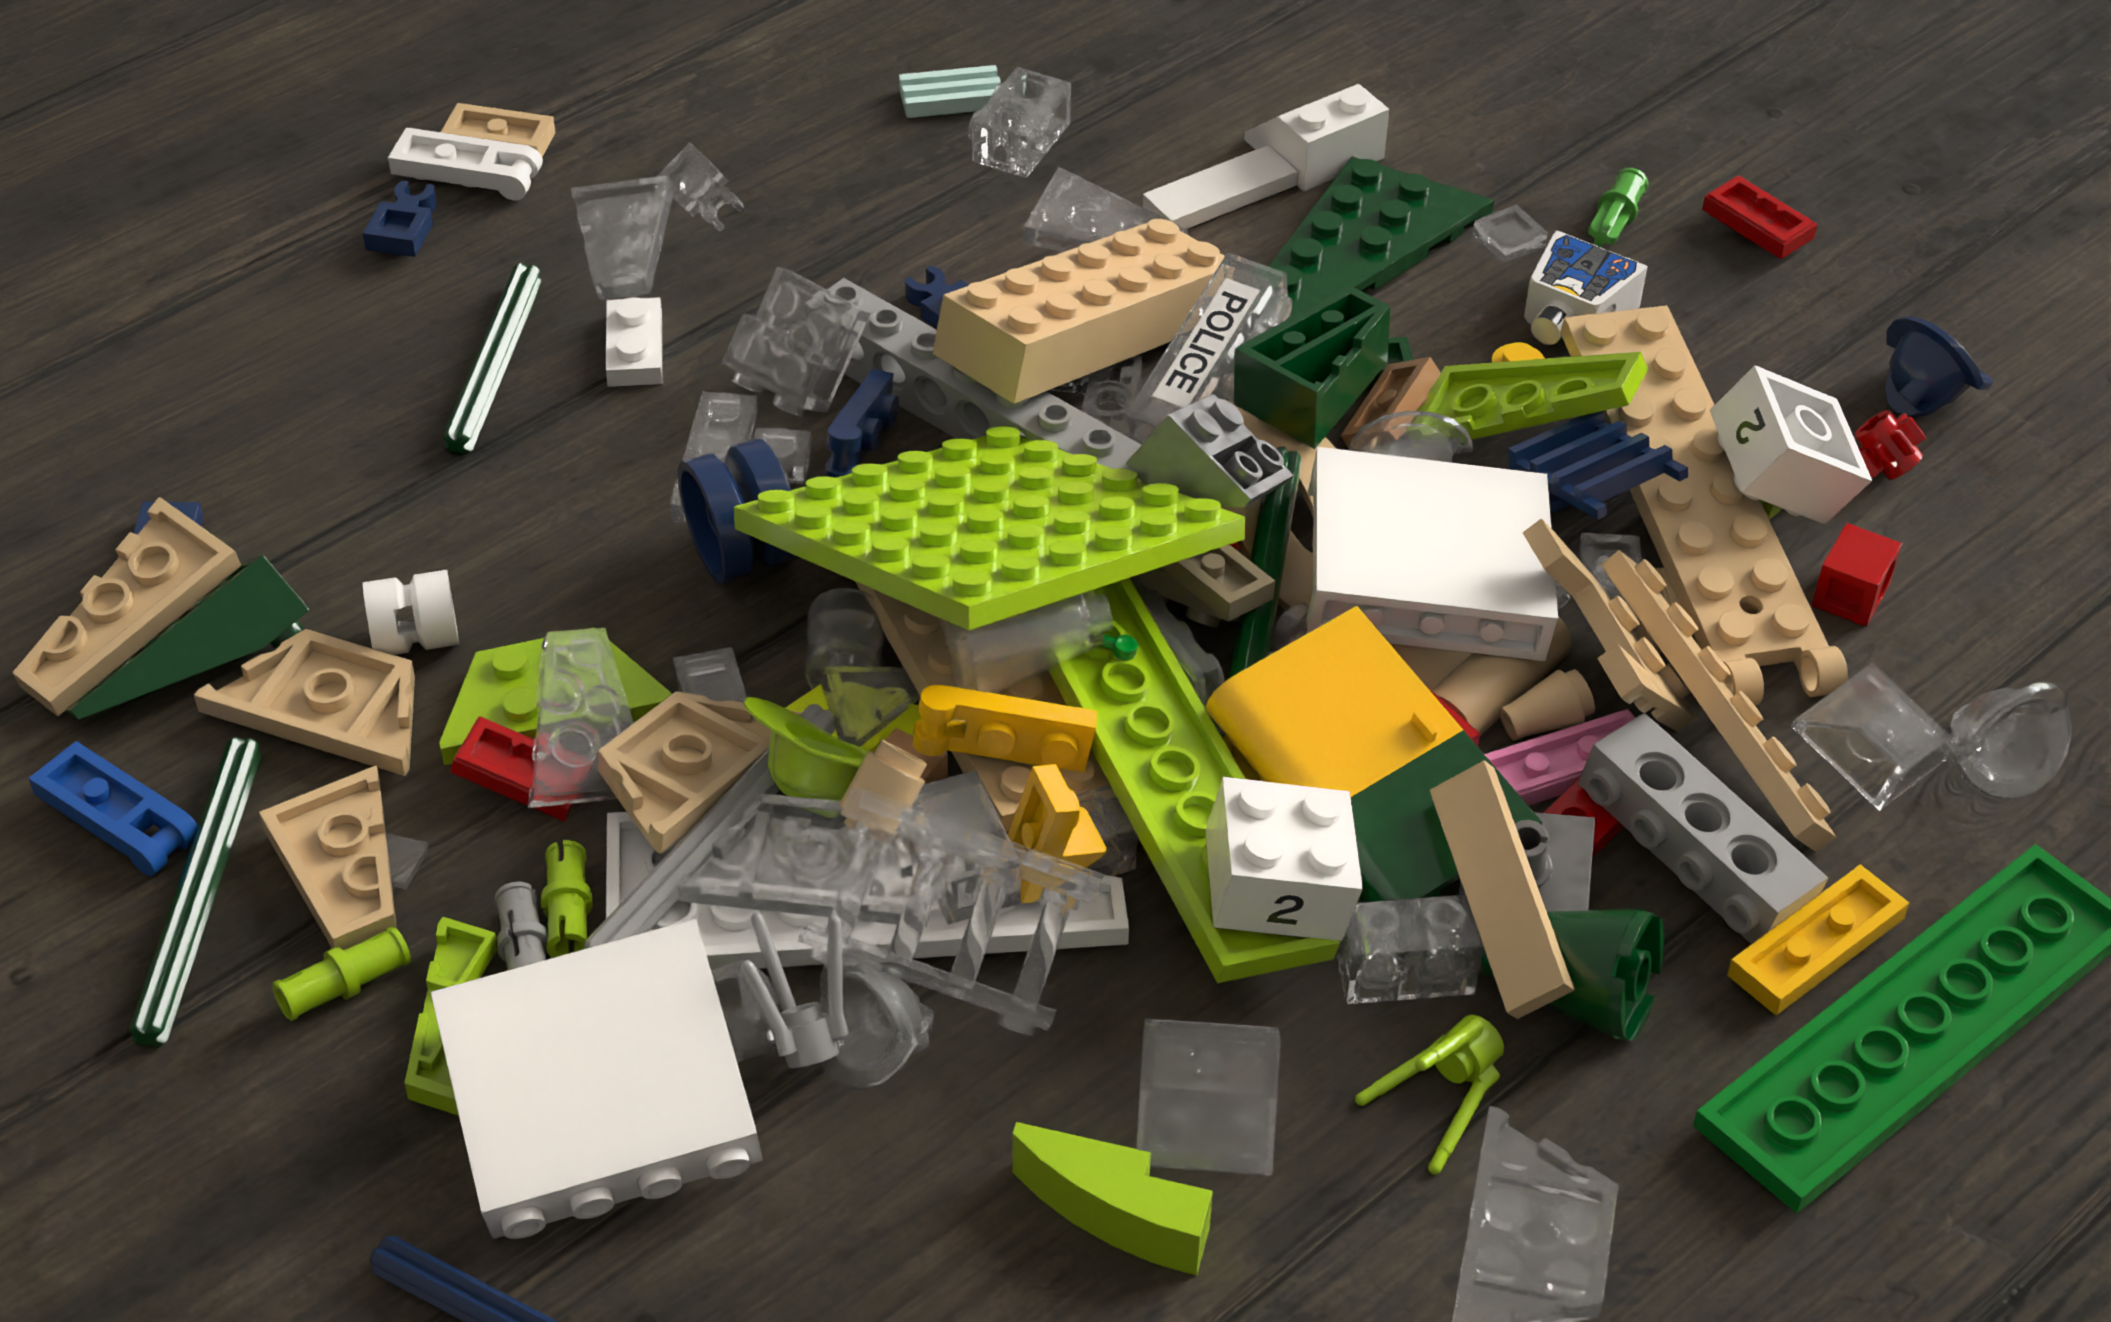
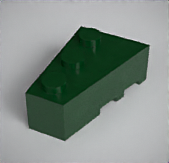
M1349 285L1237 346L1234 350L1233 405L1307 446L1316 449L1388 362L1391 306Z

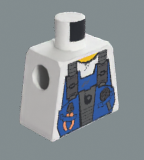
M1556 231L1547 245L1529 283L1524 317L1531 324L1532 334L1541 343L1553 345L1562 337L1560 332L1565 317L1639 309L1647 266L1563 232Z

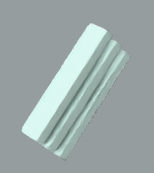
M996 65L899 74V90L906 118L1004 108V92L1001 88L1000 78L997 77Z

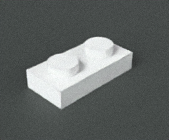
M631 297L607 300L606 376L608 387L662 384V309L660 298Z

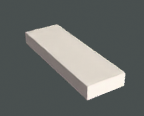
M1270 145L1143 193L1142 208L1153 219L1171 221L1179 227V231H1183L1296 186L1298 170Z

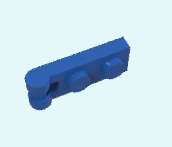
M77 741L28 778L35 796L129 857L132 863L149 877H153L168 864L167 856L177 848L187 849L193 843L198 825L188 813ZM152 825L160 829L151 837L143 833Z

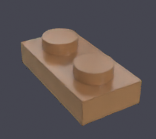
M1431 357L1387 365L1341 434L1350 451H1363L1375 448L1377 450H1385L1394 446L1402 439L1405 432L1404 429L1417 409L1426 402L1430 389L1441 374Z

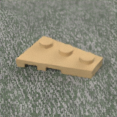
M377 765L259 812L265 834L332 948L340 947L344 951L384 932L390 926L397 929Z

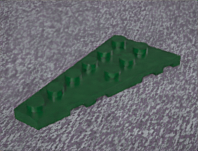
M1352 156L1254 284L1253 288L1260 291L1233 333L1232 338L1247 342L1349 285L1360 291L1368 286L1374 290L1427 258L1430 247L1443 239L1451 243L1462 236L1464 226L1470 222L1476 221L1481 224L1492 217L1494 200L1428 180V178L1420 174L1405 173L1383 166L1371 159H1360Z

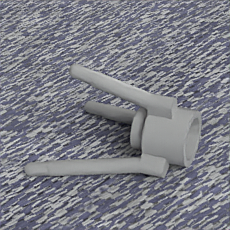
M759 912L753 913L751 922L782 1009L781 1013H779L752 961H744L741 965V970L773 1033L779 1056H785L788 1068H799L813 1065L838 1055L839 1049L836 1038L849 1034L843 1014L840 918L838 916H831L828 919V1013H822L819 1002L796 1006L764 916Z

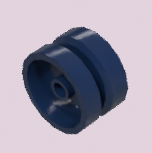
M756 438L730 446L724 463L716 455L709 453L680 462L677 472L683 512L696 550L707 572L715 582L725 583L749 575L753 567L754 558L763 566L770 568L798 559V556L735 529L734 506L758 500V495L764 491L791 490L781 464L772 448L763 439Z

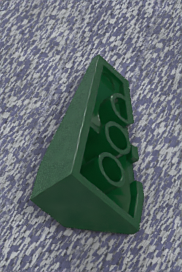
M263 554L245 560L236 571L187 610L188 615L183 619L178 618L144 645L141 648L143 651L135 658L130 657L65 710V712L72 720H79L261 650L269 643L276 650L283 641L304 629L298 620L310 609Z

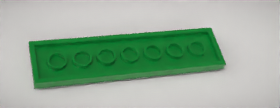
M2034 844L1700 1107L1696 1112L1693 1127L1798 1214L2111 954V898Z

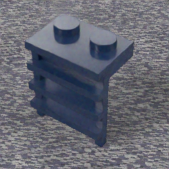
M1603 411L1579 416L1508 448L1509 470L1547 474L1550 514L1573 505L1598 520L1607 516V505L1601 502L1663 473L1679 482L1688 478V467L1673 460L1670 447L1663 445L1657 449L1651 448L1649 436L1644 433H1639L1633 437L1627 435V424L1621 421L1610 425L1605 423Z

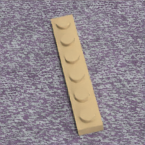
M1618 550L1601 564L1606 574L1793 836L1814 851H1819L1836 838V835L1823 819L1831 813L1824 800L1808 783L1802 787L1799 786L1789 772L1797 766L1792 756L1775 737H1771L1768 741L1765 739L1756 726L1763 720L1758 709L1743 692L1739 691L1735 695L1724 682V679L1730 675L1726 665L1709 646L1701 650L1691 636L1698 631V627L1692 618L1677 602L1669 606L1660 592L1667 585L1660 574L1646 559L1637 564Z

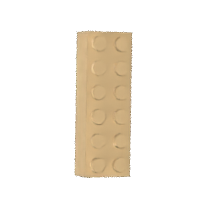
M1152 219L1145 224L1125 231H1118L1114 235L1091 243L1081 244L1077 248L1054 256H1047L1043 260L1017 269H1010L1006 273L981 282L971 283L969 286L944 294L932 354L1015 404L1191 334L1224 280L1228 278L1235 281L1239 264L1220 254L1216 246L1207 242L1197 241L1179 231V227L1175 223L1165 219Z

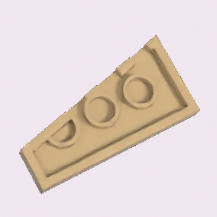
M159 497L147 511L150 520L138 535L129 532L115 549L119 557L103 577L94 575L80 591L83 599L70 616H59L12 672L19 686L56 716L61 715L241 566L235 550Z

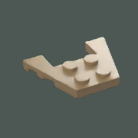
M1542 518L1523 531L1524 537L1544 570L1572 595L1606 652L1597 659L1620 697L1628 704L1635 701L1634 704L1644 713L1654 708L1655 710L1651 712L1654 718L1677 732L1695 720L1697 717L1684 698L1691 691L1671 663L1665 665L1660 657L1661 649L1644 625L1639 623L1625 601L1618 595L1613 598Z

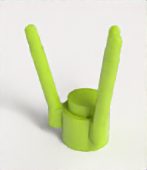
M1476 1015L1465 1016L1429 1048L1358 1093L1355 1097V1102L1359 1106H1364L1419 1071H1425L1434 1064H1436L1440 1073L1451 1082L1463 1083L1464 1081H1471V1088L1428 1165V1171L1432 1175H1437L1451 1156L1485 1092L1500 1078V1074L1493 1066V1063L1503 1054L1504 1044L1502 1037L1497 1029L1484 1018Z

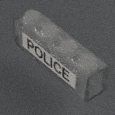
M1227 252L1125 414L1130 439L1142 445L1169 414L1212 394L1218 399H1224L1233 405L1235 348L1287 320L1290 316L1292 298L1288 297L1285 272Z

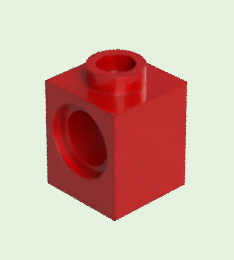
M1846 523L1822 564L1811 606L1867 627L1891 584L1902 543Z

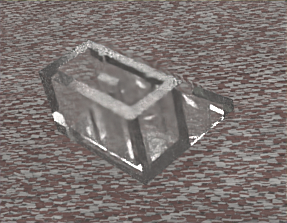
M1145 1018L1136 1149L1151 1152L1150 1167L1259 1175L1273 1174L1281 1046L1279 1027Z

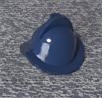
M1914 316L1900 317L1894 320L1887 328L1886 345L1894 348V351L1889 361L1890 368L1885 391L1888 404L1899 415L1906 413L1908 417L1911 416L1914 419L1929 415L1942 406L1955 402L1971 386L1978 390H1988L1993 384V379L1978 369V366L1968 352L1951 335L1933 323Z

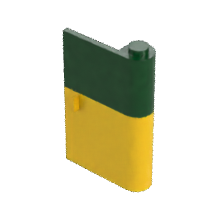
M1358 606L1353 607L1232 676L1213 692L1205 706L1209 716L1262 781L1350 791L1362 881V892L1359 900L1387 935L1393 936L1402 932L1406 937H1410L1423 930L1436 915L1433 906L1438 900L1440 891L1460 878L1430 789L1474 765L1486 761L1495 768L1514 823L1521 820H1532L1541 825L1543 823Z

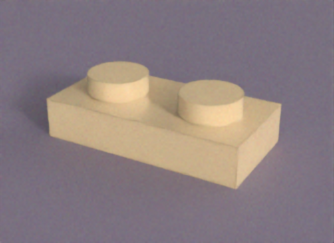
M457 103L440 133L527 145L536 149L543 157L555 135L553 116Z

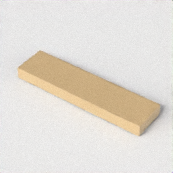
M1482 761L1430 789L1506 1012L1519 1019L1574 991L1573 983L1495 768L1486 761Z

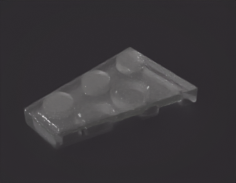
M1058 167L1024 225V243L1065 252L1077 248L1081 244L1091 243L1114 235L1118 231H1125L1145 224L1152 219L1165 218ZM1176 224L1179 227V231L1188 235V229Z
M669 176L571 188L578 210L579 225L586 246L584 247L593 285L599 299L629 298L650 294L674 195V189Z
M595 628L547 632L541 645L536 704L539 708L537 734L533 741L532 760H534L533 783L529 789L528 808L618 799L597 770L598 750L634 724L606 629Z

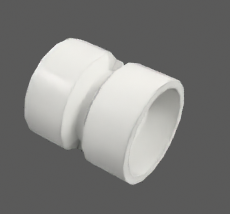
M447 570L415 574L408 585H403L396 577L363 582L366 615L373 649L396 655L409 653L412 644L419 642L426 650L459 645ZM412 605L414 621L399 622L397 609Z

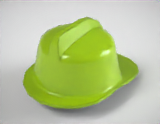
M747 697L743 703L746 710L757 721L771 730L768 767L772 779L780 790L800 803L828 813L838 812L841 809L839 803L868 750L837 739L789 709L767 700Z

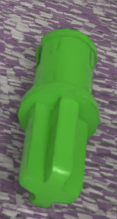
M1635 168L1621 170L1612 188L1604 192L1599 198L1597 204L1598 212L1588 228V234L1595 238L1594 245L1603 247L1605 243L1615 244L1624 227L1631 224L1638 213L1637 204L1641 196L1646 192L1645 189H1647L1649 184L1647 177L1640 170Z

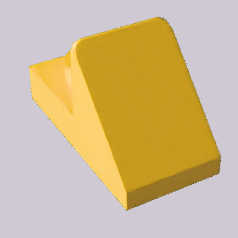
M1056 764L1032 766L999 857L1022 904L1037 901L1106 853V846L1089 813L1085 808L1079 807L1076 794L1069 790Z

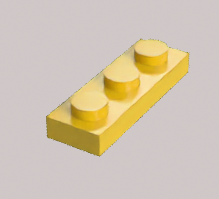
M1859 865L1732 958L1727 976L1777 1016L1904 920L1910 903L1862 865Z

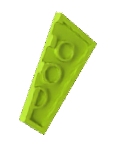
M1641 352L1445 366L1428 393L1426 402L1417 411L1403 437L1410 452L1413 453L1628 406L1645 377L1648 367Z

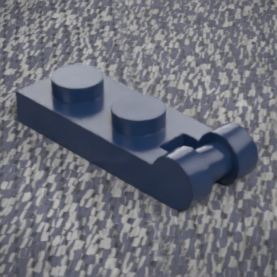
M872 369L829 426L827 448L832 451V455L826 462L824 477L837 478L851 474L853 467L860 465L869 451H876L881 434L885 428L893 427L899 409V397L892 394L894 373Z

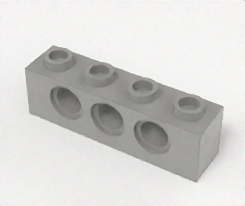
M1646 713L1639 715L1593 744L1578 784L1589 794L1595 803L1604 807L1633 834L1634 838L1642 846L1648 848L1679 877L1686 887L1696 892L1724 918L1734 931L1740 933L1751 944L1821 894L1828 877Z

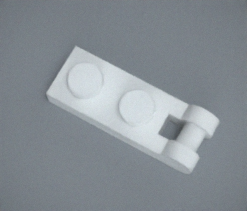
M407 127L388 156L391 174L414 177L419 180H434L460 184L466 187L498 190L502 196L513 201L524 198L531 186L530 179L536 176L543 162L541 154L533 147Z

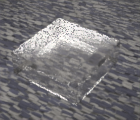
M1518 205L1475 220L1473 235L1503 263L1545 247L1548 234Z

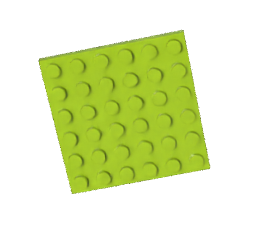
M1005 426L990 428L986 431V436L972 440H947L942 443V448L929 452H904L898 455L897 461L883 465H857L853 467L851 474L837 478H811L806 481L805 487L794 490L764 491L758 495V500L734 506L736 530L969 631L1245 540V516L1221 508L1220 502L1216 500L1189 497L1179 493L1178 487L1171 484L1154 483L1146 485L1140 478H1137L1135 471L1109 468L1098 464L1097 458L1094 456L1071 454L1058 449V444L1052 441L1028 440L1020 435L1018 429Z

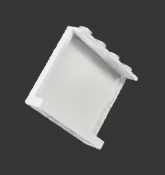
M1317 447L1308 487V496H1313V592L1307 615V634L1353 607L1358 606L1383 637L1392 644L1546 661L1558 621L1555 579L1542 567L1522 532L1541 518L1551 528L1547 474Z
M696 918L431 992L481 1213L492 1239L502 1236L511 1239L529 1237L540 1232L547 1223L571 1216L580 1219L594 1218L610 1211L616 1203L640 1196L647 1199L666 1197L677 1192L682 1187V1184L709 1176L714 1179L731 1178L745 1172L750 1164L763 1161L756 1127Z

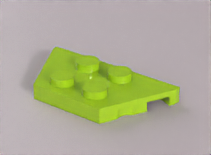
M595 628L478 651L474 655L439 742L444 765L452 764L455 755L478 716L546 744L630 726L667 699L672 693Z

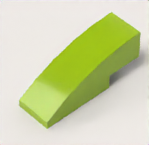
M1016 1122L1013 1130L1012 1173L1039 1199L1074 1225L1111 1246L1151 1263L1197 1276L1210 1229L1212 1190L1151 1177V1152Z

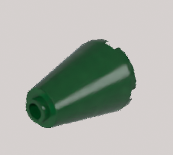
M1644 909L1546 911L1575 989L1546 1004V1006L1614 1039L1636 1040L1646 1024L1655 999V995L1645 993L1650 973L1660 975L1662 968L1664 932L1660 916H1656L1654 913L1647 912ZM1477 930L1473 945L1474 959L1481 961L1483 974L1495 980L1479 931Z

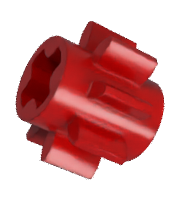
M1889 410L1882 411L1863 423L1854 434L1861 444L1858 449L1872 478L1882 472L1888 480L1896 479L1915 467L1923 457V454L1916 445L1926 439V436L1912 417H1908L1906 413L1895 418Z

